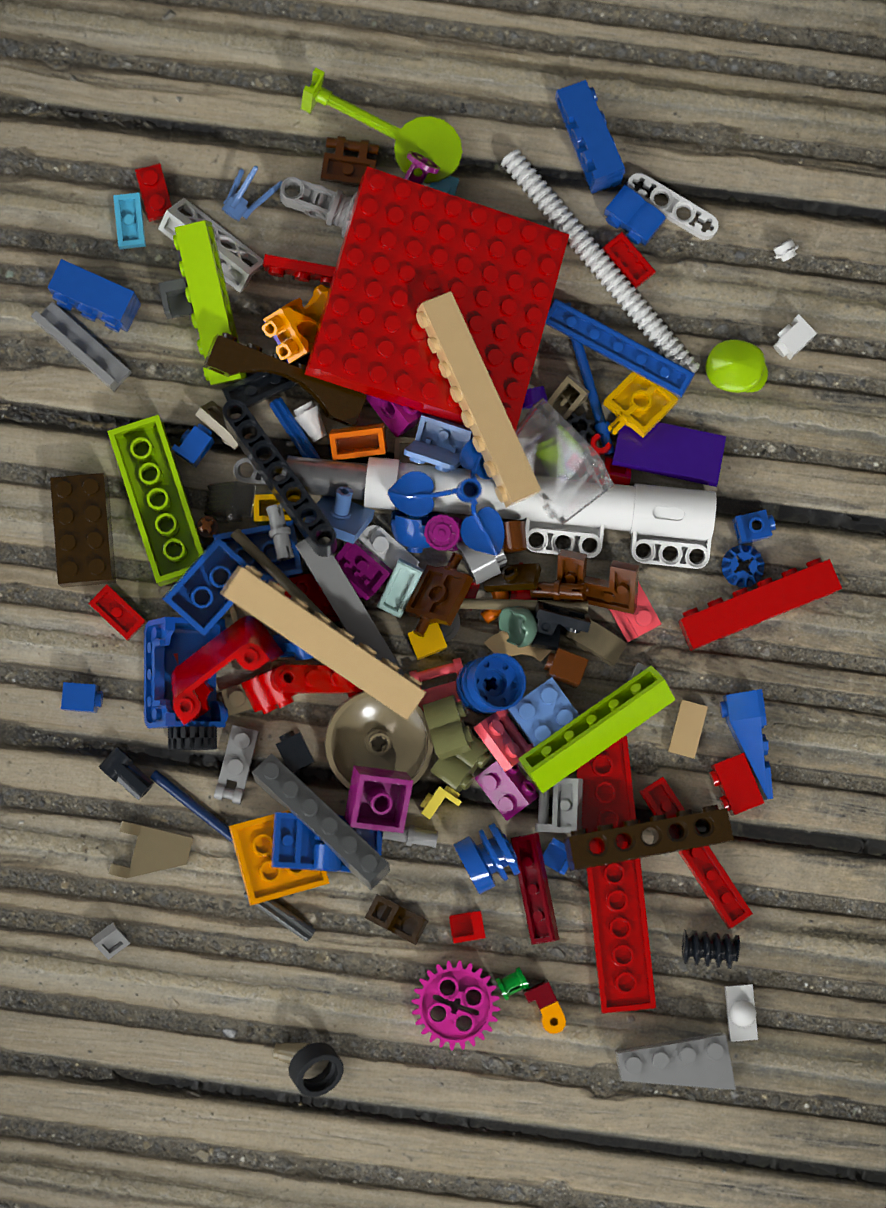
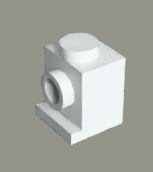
M799 314L791 323L793 327L788 324L778 333L780 339L773 345L780 356H786L789 360L802 350L817 334Z

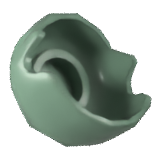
M522 606L507 607L502 609L499 615V629L508 633V643L522 648L533 642L537 633V622L529 609Z

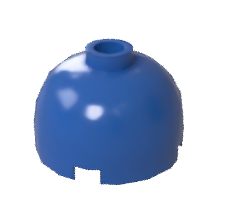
M399 509L392 511L391 532L394 539L400 545L406 546L408 552L422 553L423 548L431 547L426 542L424 536L425 526L432 517L441 514L432 511L425 516L414 517L401 512Z

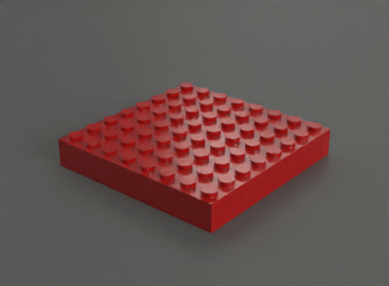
M367 166L361 178L304 374L464 425L461 417V407L459 403L454 402L450 393L451 385L448 379L444 378L440 372V361L437 354L433 353L429 348L428 334L425 328L422 329L416 318L417 309L421 303L451 291L516 433L570 234Z

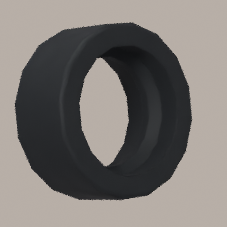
M315 1042L306 1045L293 1056L288 1070L289 1077L301 1094L307 1097H318L335 1088L342 1078L344 1066L332 1046L323 1042ZM323 1060H329L327 1067L322 1073L310 1079H303L306 1071L312 1065Z

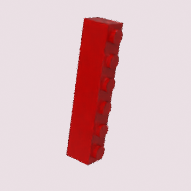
M821 557L806 563V569L797 571L796 567L781 573L783 577L781 579L773 581L770 577L756 583L758 588L748 592L747 587L733 592V598L723 601L722 597L708 602L709 608L698 611L696 607L683 612L684 618L680 619L678 623L689 650L692 651L838 592L842 589V586L831 560L828 559L822 562Z

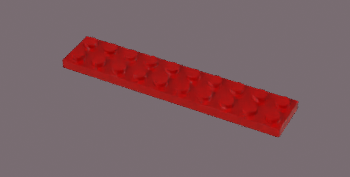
M624 736L576 770V778L583 779L581 825L582 829H587V833L597 832V826L613 824L614 828L624 827V821L636 819L627 736ZM618 834L616 837V844L619 848L625 849L628 844L626 837ZM592 839L589 843V848L593 853L599 854L601 844L599 841ZM634 859L586 868L601 1013L656 1008L641 860Z

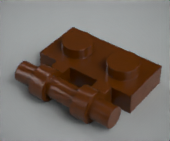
M338 136V138L327 137L326 147L336 150L335 154L324 152L321 181L359 186L367 166L376 169L377 160L367 159L368 154L378 155L379 144H372L369 140L361 139V142L346 140V137ZM344 151L359 152V156H345Z

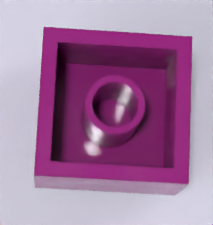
M354 765L344 815L345 820L353 828L403 833L413 780L407 772Z

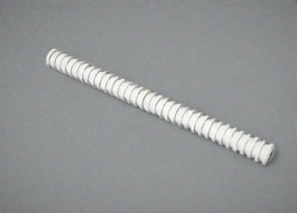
M519 149L513 150L505 156L501 166L507 167L506 172L508 174L512 173L513 180H518L517 185L523 186L522 191L528 192L527 197L533 198L532 202L534 205H539L538 210L544 211L543 216L549 217L548 222L554 223L553 227L555 230L559 229L561 232L570 234L568 238L570 242L569 247L575 248V254L581 255L580 260H585V266L591 267L590 272L596 273L595 277L597 280H602L601 285H606V291L612 292L611 297L617 298L618 305H623L622 310H627V316L633 317L632 322L638 323L639 330H644L643 335L649 336L648 341L654 342L653 347L655 349L659 348V354H664L665 358L695 373L699 369L700 364L698 362L695 363V358L693 356L690 357L688 355L689 351L683 349L684 345L678 343L679 339L672 336L673 332L668 331V326L662 324L663 320L657 318L658 314L651 311L652 307L646 305L647 301L641 299L642 295L635 292L636 288L630 286L631 282L625 280L626 276L620 274L621 270L614 267L615 263L609 261L610 257L604 255L605 251L599 249V244L593 242L594 238L588 236L589 232L583 230L584 226L578 224L577 218L572 217L573 213L567 211L568 207L562 205L563 201L557 199L558 195L551 192L552 188L547 187V182L541 180L542 176L536 174L537 170L531 168L530 162L525 161L526 157L520 155L521 151Z

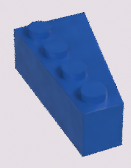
M584 80L556 90L555 100L591 193L594 194L621 184L625 174V166L617 151L614 139L607 128L604 113L602 110H599L596 103L598 100L594 88L589 87L587 81Z

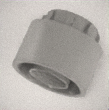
M463 541L456 544L460 555L463 557L462 560L476 585L500 574V568L507 564L503 549L499 555L494 556L474 551L466 546Z

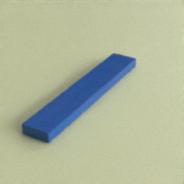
M556 298L549 308L545 325L680 398L683 397L695 376V373Z

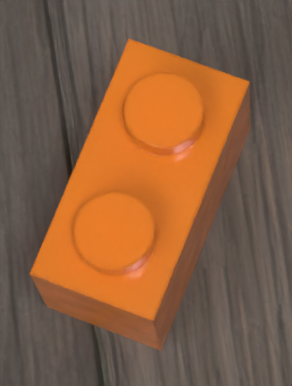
M384 423L331 429L329 433L333 461L386 454L388 449Z

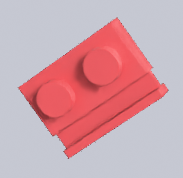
M639 582L637 608L634 614L608 609L626 643L662 624Z

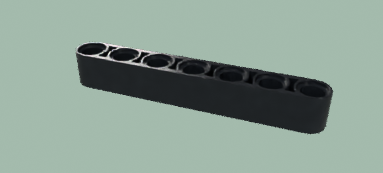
M238 399L227 401L223 406V418L227 430L313 551L321 557L331 556L337 549L336 532L247 406ZM234 413L241 414L239 418H230ZM247 434L256 435L253 439L244 438ZM263 454L271 456L267 460L259 459V456ZM276 475H284L286 477L281 481L273 479ZM293 495H297L301 498L296 502H291L288 500V498ZM308 516L316 518V520L311 523H306L303 521V519ZM322 537H327L331 540L327 544H320L318 542Z

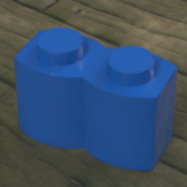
M626 185L614 197L604 212L605 220L616 229L620 227L625 230L627 238L636 245L641 243L646 246L666 220V216L661 211L645 201L638 193Z

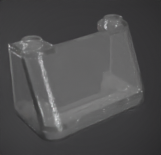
M542 398L536 402L518 425L516 435L541 488L538 494L545 503L542 506L544 512L551 520L556 518L563 525L614 485L597 452L545 399Z

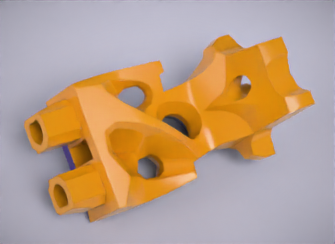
M323 285L317 286L313 291L312 298L305 307L302 305L303 301L301 298H298L263 319L265 323L262 326V330L266 336L275 339L278 344L276 353L280 360L287 359L290 364L311 352L329 288Z

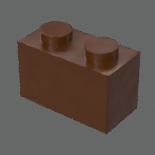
M558 648L555 654L550 652L544 666V670L548 671L546 677L549 679L552 677L555 681L576 689L581 682L589 659Z

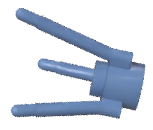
M254 166L236 194L244 174V170L240 169L227 198L223 202L224 206L221 210L236 221H239L241 217L247 220L249 215L281 187L283 181H279L247 208L248 201L242 196L254 178L258 167Z

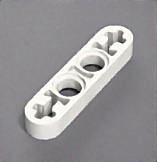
M635 173L629 178L627 186L634 190L635 186L633 182L638 183L639 181L644 183L643 188L647 191H650L651 187L655 188L651 192L649 199L645 198L648 193L645 190L639 189L638 192H635L666 216V219L699 239L709 240L715 236L718 230V221L712 214L643 173ZM659 193L665 194L668 197V204L658 206L654 202V196ZM680 207H686L690 210L691 217L682 220L677 217L676 210ZM695 215H699L697 221L705 224L707 221L710 222V229L712 231L702 232V225L695 222L694 227L690 224L693 222Z

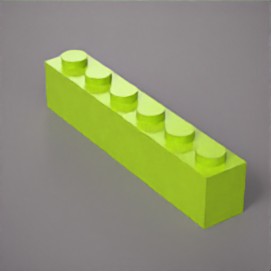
M203 220L174 227L176 234L173 235L175 248L180 250L182 261H179V267L182 276H186L188 287L185 288L188 302L192 303L194 313L191 314L194 328L198 329L200 339L197 340L200 354L204 355L206 359L213 338L216 335L222 336L223 333H227L237 338L238 335L212 222ZM203 367L205 378L207 381H210V385H220L247 378L246 373L226 377Z
M651 665L518 759L530 779L543 794L675 701V698L665 679Z

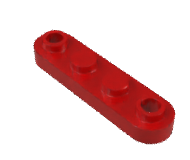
M282 665L275 668L270 675L271 686L279 693L357 694L363 691L326 665ZM284 674L289 675V683L284 681Z

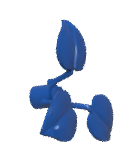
M472 439L463 446L460 452V464L463 468L471 470L470 478L460 482L457 488L432 493L434 489L432 479L423 472L412 471L400 477L388 490V496L394 506L401 512L414 517L425 516L432 512L434 508L433 498L456 494L461 501L471 503V513L473 516L466 517L460 527V535L465 545L474 551L494 556L499 555L502 550L504 524L501 516L491 507H484L478 513L476 511L478 503L476 499L481 495L482 486L475 475L477 474L482 479L491 478L484 469L485 460L481 452L478 453Z

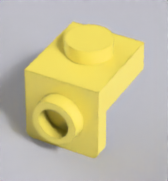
M439 786L434 795L428 793L421 803L420 807L424 809L421 814L430 820L445 798L459 807L461 801L458 799L460 794L449 786H446L445 789Z

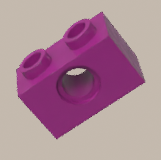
M366 394V400L395 437L403 435L419 423L423 412Z

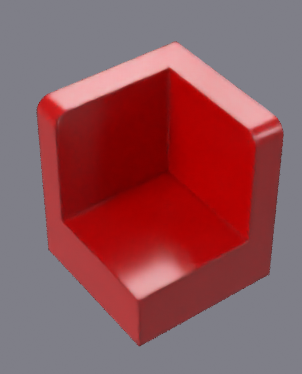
M481 910L449 916L453 944L486 938Z

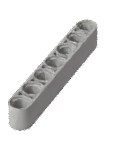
M323 538L318 540L320 544H326ZM305 539L295 545L341 623L346 631L355 637L353 639L354 644L358 646L361 642L377 652L376 659L380 661L383 657L400 668L397 673L403 676V670L333 554L328 557H321L313 551Z

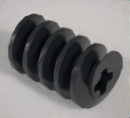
M684 929L682 938L684 964L688 963L690 957H693L695 965H698L701 958H704L706 966L709 967L712 959H715L717 968H720L724 960L726 961L727 968L731 969L733 963L738 961L740 951L739 935H735L731 942L730 935L724 934L720 941L718 933L714 932L711 939H709L708 932L703 931L699 938L697 931L692 930L688 937L686 929Z

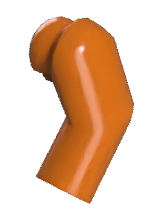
M508 591L490 592L493 599H509ZM485 610L480 614L485 622L489 624L499 617L502 610Z

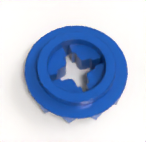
M738 545L728 550L724 555L721 565L722 573L730 584L742 588L750 587L756 584L762 577L765 562L761 553L752 546ZM738 559H741L743 562L752 559L748 565L749 573H746L744 570L734 573L739 566Z

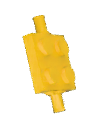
M632 372L604 399L603 405L617 417L608 426V430L616 435L626 425L644 438L677 404L679 399L666 389Z

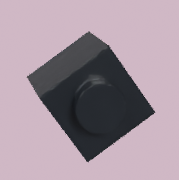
M293 730L279 737L281 742L277 743L276 746L286 767L292 773L315 763L302 733L295 734Z

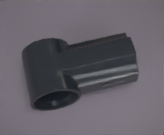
M116 746L98 767L113 781H118L132 796L140 800L151 789L154 782L134 765L135 762L124 751Z

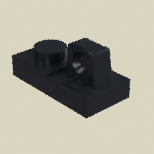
M537 601L535 608L536 618H538L537 632L552 635L557 624H561L570 632L580 633L583 631L588 633L591 625L590 614Z

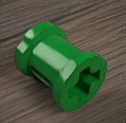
M517 967L515 972L502 979L499 977L495 979L505 1000H508L510 995L522 989H530L520 967Z

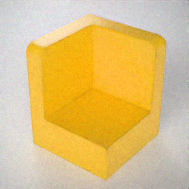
M438 623L430 624L424 637L417 636L413 631L407 633L417 660L447 649V644Z

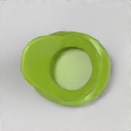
M726 340L716 345L709 353L705 365L706 374L710 382L715 387L727 392L753 393L763 388L768 378L765 356L761 349L742 340Z

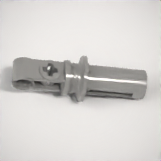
M288 177L281 184L280 200L286 207L301 211L314 218L326 220V225L332 226L334 224L342 228L341 237L344 238L358 190L352 197L344 194L339 189L337 192H334L324 186L312 184L297 177ZM289 188H294L299 194L295 197H290L285 191Z

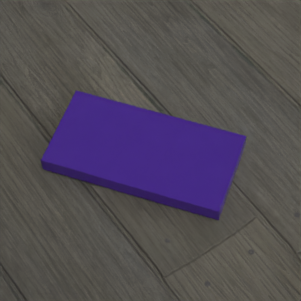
M658 422L642 438L632 428L624 425L618 431L612 465L717 487L726 436Z

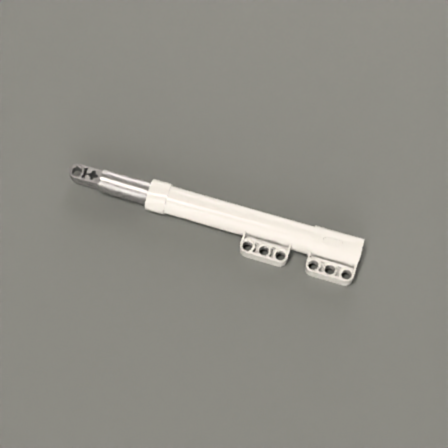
M288 456L286 461L310 495L336 497L337 489L345 486L353 490L352 499L364 500V507L395 510L396 507L388 496V490L406 473L420 471L427 474L434 483L432 493L457 488L460 482L470 478L471 470L456 468L450 472H443L431 465L402 463L399 459L369 457L368 464ZM242 458L235 463L233 471L239 481L266 484L254 466V472L251 477H244L241 474L240 467L244 462L252 465L248 458ZM477 474L475 475L482 486L481 495L476 499L478 502L476 505L477 513L484 507H491L499 513L502 519L526 521L527 548L532 552L558 555L561 549L556 547L555 541L558 536L566 535L570 538V545L565 550L587 554V558H592L601 552L604 529L629 531L631 534L630 553L640 563L698 569L706 566L709 561L716 515L715 491L636 483L634 486L535 476L541 491L535 496L506 508L504 502L501 503L496 496V485L493 478L482 479ZM278 475L274 478V480L281 481L286 477L284 475ZM456 494L433 498V512L472 515L471 503L461 501ZM534 532L541 533L544 537L543 543L537 547L530 545L528 541L529 536ZM586 538H594L596 540L597 546L594 551L586 552L583 550L582 543ZM641 543H646L650 547V552L646 557H638L636 555V547ZM667 546H674L676 548L677 554L672 560L663 558L662 552ZM694 549H701L703 552V558L698 563H693L689 559L690 552Z

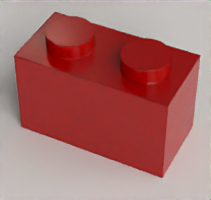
M744 753L711 765L713 771L709 772L710 778L715 787L719 786L723 795L719 797L723 808L728 809L731 816L764 804Z

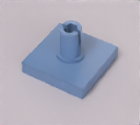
M341 486L336 491V497L322 496L317 502V506L334 528L336 538L354 544L373 520L375 510L351 502L353 490L349 487ZM312 516L305 517L306 523H311L316 520V518Z

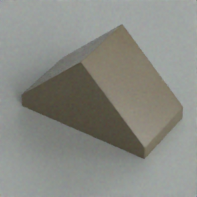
M569 374L540 411L561 428L564 420H568L571 414L575 413L587 400L589 391Z

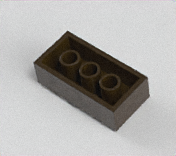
M104 473L51 477L50 485L58 585L66 588L116 583L108 477Z

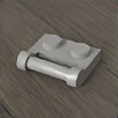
M564 778L553 786L552 824H549L550 789L543 794L539 790L538 824L535 823V832L570 833V831L581 829L583 779Z

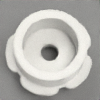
M792 239L787 240L773 248L776 254L775 258H781L782 262L789 260L797 255L795 250L799 246H795Z

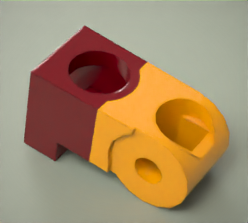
M545 980L523 991L528 1003L536 1001L542 1014L541 1023L544 1029L551 1034L560 1033L566 1025V1019L549 981Z

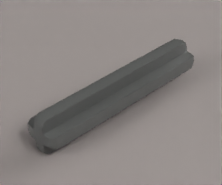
M245 891V893H244V898H246V899L248 900V896H247V893H246V891ZM274 899L255 904V906L304 941H309L315 933L314 928Z

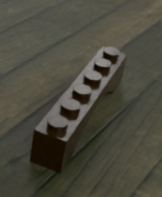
M223 333L222 336L216 335L213 338L203 364L204 368L226 377L247 372H264L285 377L307 391L318 403L327 418L349 427L356 426L367 397L366 395L305 375L306 365L297 363V366L286 363L287 359L280 360L279 356L275 353L272 356L262 353L263 348L248 343L247 346L237 342L238 338L233 335Z

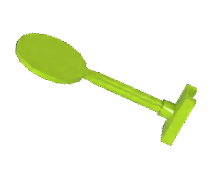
M315 67L310 87L306 85L303 89L302 110L311 113L317 102L324 106L329 105L395 139V159L405 174L412 164L407 158L409 151L417 152L432 160L440 167V170L437 174L428 173L423 183L440 182L451 176L459 166L462 155L461 139L455 129L446 121L432 116L417 117L407 122L402 128H398L333 95L332 91L323 87L325 72ZM416 168L414 170V174L416 176H420L422 174V170L420 168Z

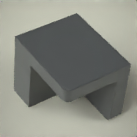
M185 278L158 283L167 319L187 316L193 313L192 304L188 302L185 288L188 287Z

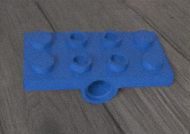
M274 813L271 868L352 873L336 854L293 813ZM338 815L345 823H347L344 816ZM351 827L381 855L383 831Z

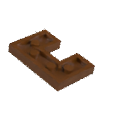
M565 549L560 550L558 554L557 580H562L563 583H585L587 592H583V594H586L584 601H588L589 605L634 614L637 608L639 565L613 560L610 566L609 580L586 576L587 554ZM567 599V600H571V601H583V600Z

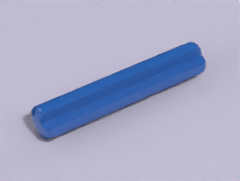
M279 397L270 403L272 411L302 457L321 459L283 399Z

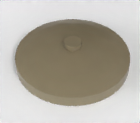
M365 691L349 697L336 709L325 733L327 761L335 776L347 788H350L354 765L407 772L414 785L425 773L433 753L430 730L425 714L418 705L408 720H406Z

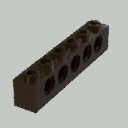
M717 804L702 807V812L693 814L692 809L676 812V817L666 819V814L651 816L649 817L650 822L641 824L639 819L624 821V827L614 828L613 824L597 826V832L587 833L586 828L570 831L571 836L564 839L570 871L733 841L728 809H719ZM697 820L704 822L706 826L704 834H699L696 831L695 823ZM671 825L679 828L680 836L678 839H673L670 836L669 827ZM644 830H649L653 833L654 840L652 844H647L643 840L642 834ZM618 834L625 836L628 844L625 849L619 848L616 844ZM592 839L599 841L601 844L599 854L593 853L589 848V843Z

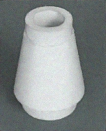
M310 401L294 410L295 420L312 438L313 442L328 435L325 431L318 405L315 406Z

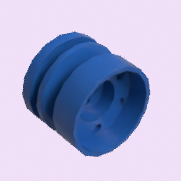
M494 653L467 662L460 669L456 679V691L460 701L463 702L468 710L476 714H490L511 708L522 699L526 689V676L522 666L515 658L501 653Z
M495 823L488 826L493 835L490 839L486 837L482 829L478 831L481 844L476 845L469 836L453 844L479 895L495 887L493 873L497 872L504 881L508 880L503 869L509 866L514 876L521 873L518 868L517 856L509 840L497 828Z

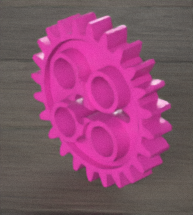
M448 960L446 969L436 964L437 973L434 974L428 969L429 979H419L424 986L423 989H414L420 995V998L412 999V1003L419 1005V1008L414 1009L412 1014L421 1016L415 1024L425 1025L421 1031L422 1035L428 1032L432 1033L430 1042L439 1038L440 1048L444 1046L445 1042H449L451 1050L454 1049L455 1043H459L462 1050H464L466 1041H469L474 1047V1038L476 1036L483 1041L485 1040L482 1033L483 1030L493 1031L488 1024L489 1021H498L492 1015V1012L500 1011V1007L493 1005V1002L499 1000L500 997L498 995H491V992L497 987L496 985L487 986V982L491 977L488 975L481 978L482 968L473 972L471 962L467 965L466 969L462 968L461 960H458L456 967H452L450 960ZM447 979L452 980L456 985L455 991L449 995L442 993L440 990V984ZM471 989H476L481 993V999L477 1004H470L465 998L466 993ZM433 995L441 996L450 1001L460 998L461 1005L479 1011V1014L474 1015L460 1008L453 1012L451 1011V1005L434 1000ZM434 1006L444 1007L446 1010L445 1018L439 1021L433 1019L430 1014L431 1009ZM462 1015L470 1017L472 1020L470 1028L467 1030L459 1029L456 1025L458 1017Z

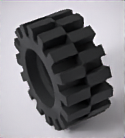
M190 726L168 728V750L217 749V727Z

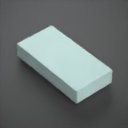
M400 558L377 607L401 618L424 570Z

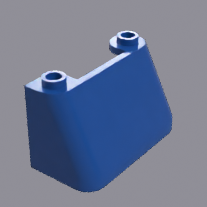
M162 617L146 623L144 629V721L147 728L226 727L228 709L222 701H216V673L206 680L213 689L207 699V705L211 710L185 725L173 709L171 680L172 672L178 665L227 629L225 619H219L205 636L182 617ZM174 653H178V663L173 655Z

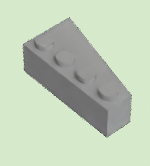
M722 1032L615 1050L619 1077L622 1081L736 1090L726 1034Z

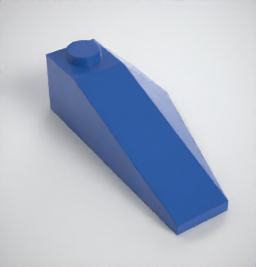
M758 689L723 696V701L720 702L721 717H726V723L740 752L745 754L763 799H773L771 767L769 761H765L764 757L768 755L769 744L766 735L762 734V729L767 725L763 691Z

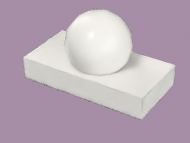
M753 984L725 986L730 1042L758 1040Z

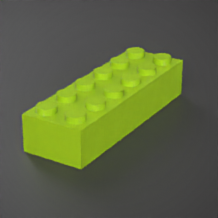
M158 414L107 432L156 583L162 587L177 582L205 549L200 534L197 531V525L163 421Z

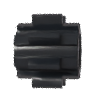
M573 412L571 414L572 420H564L563 425L568 429L564 432L563 436L571 437L572 445L576 441H581V443L586 445V437H593L595 435V432L590 428L594 425L595 421L587 420L586 412L582 416H577ZM578 424H582L585 426L586 431L581 430L580 433H576L573 431L572 426L577 427Z

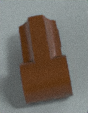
M503 522L504 543L502 549L504 554H514L516 551L526 550L525 522Z

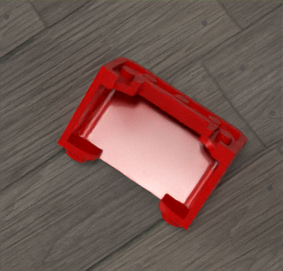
M244 616L238 619L173 670L171 675L173 709L184 725L200 718L211 710L207 705V699L213 689L206 680L232 660L236 659L244 669L251 671L262 667L269 661L271 663L284 654L259 619L254 616Z

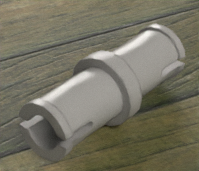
M281 504L266 507L271 527L269 535L274 541L277 561L294 558L289 538L291 531L290 527L286 525L283 507Z
M409 824L408 827H404L403 833L383 831L382 840L405 842L407 846L417 844L436 848L438 831L414 828L415 825Z

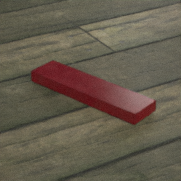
M539 833L512 837V848L517 856L518 868L521 872L518 874L531 945L560 940Z

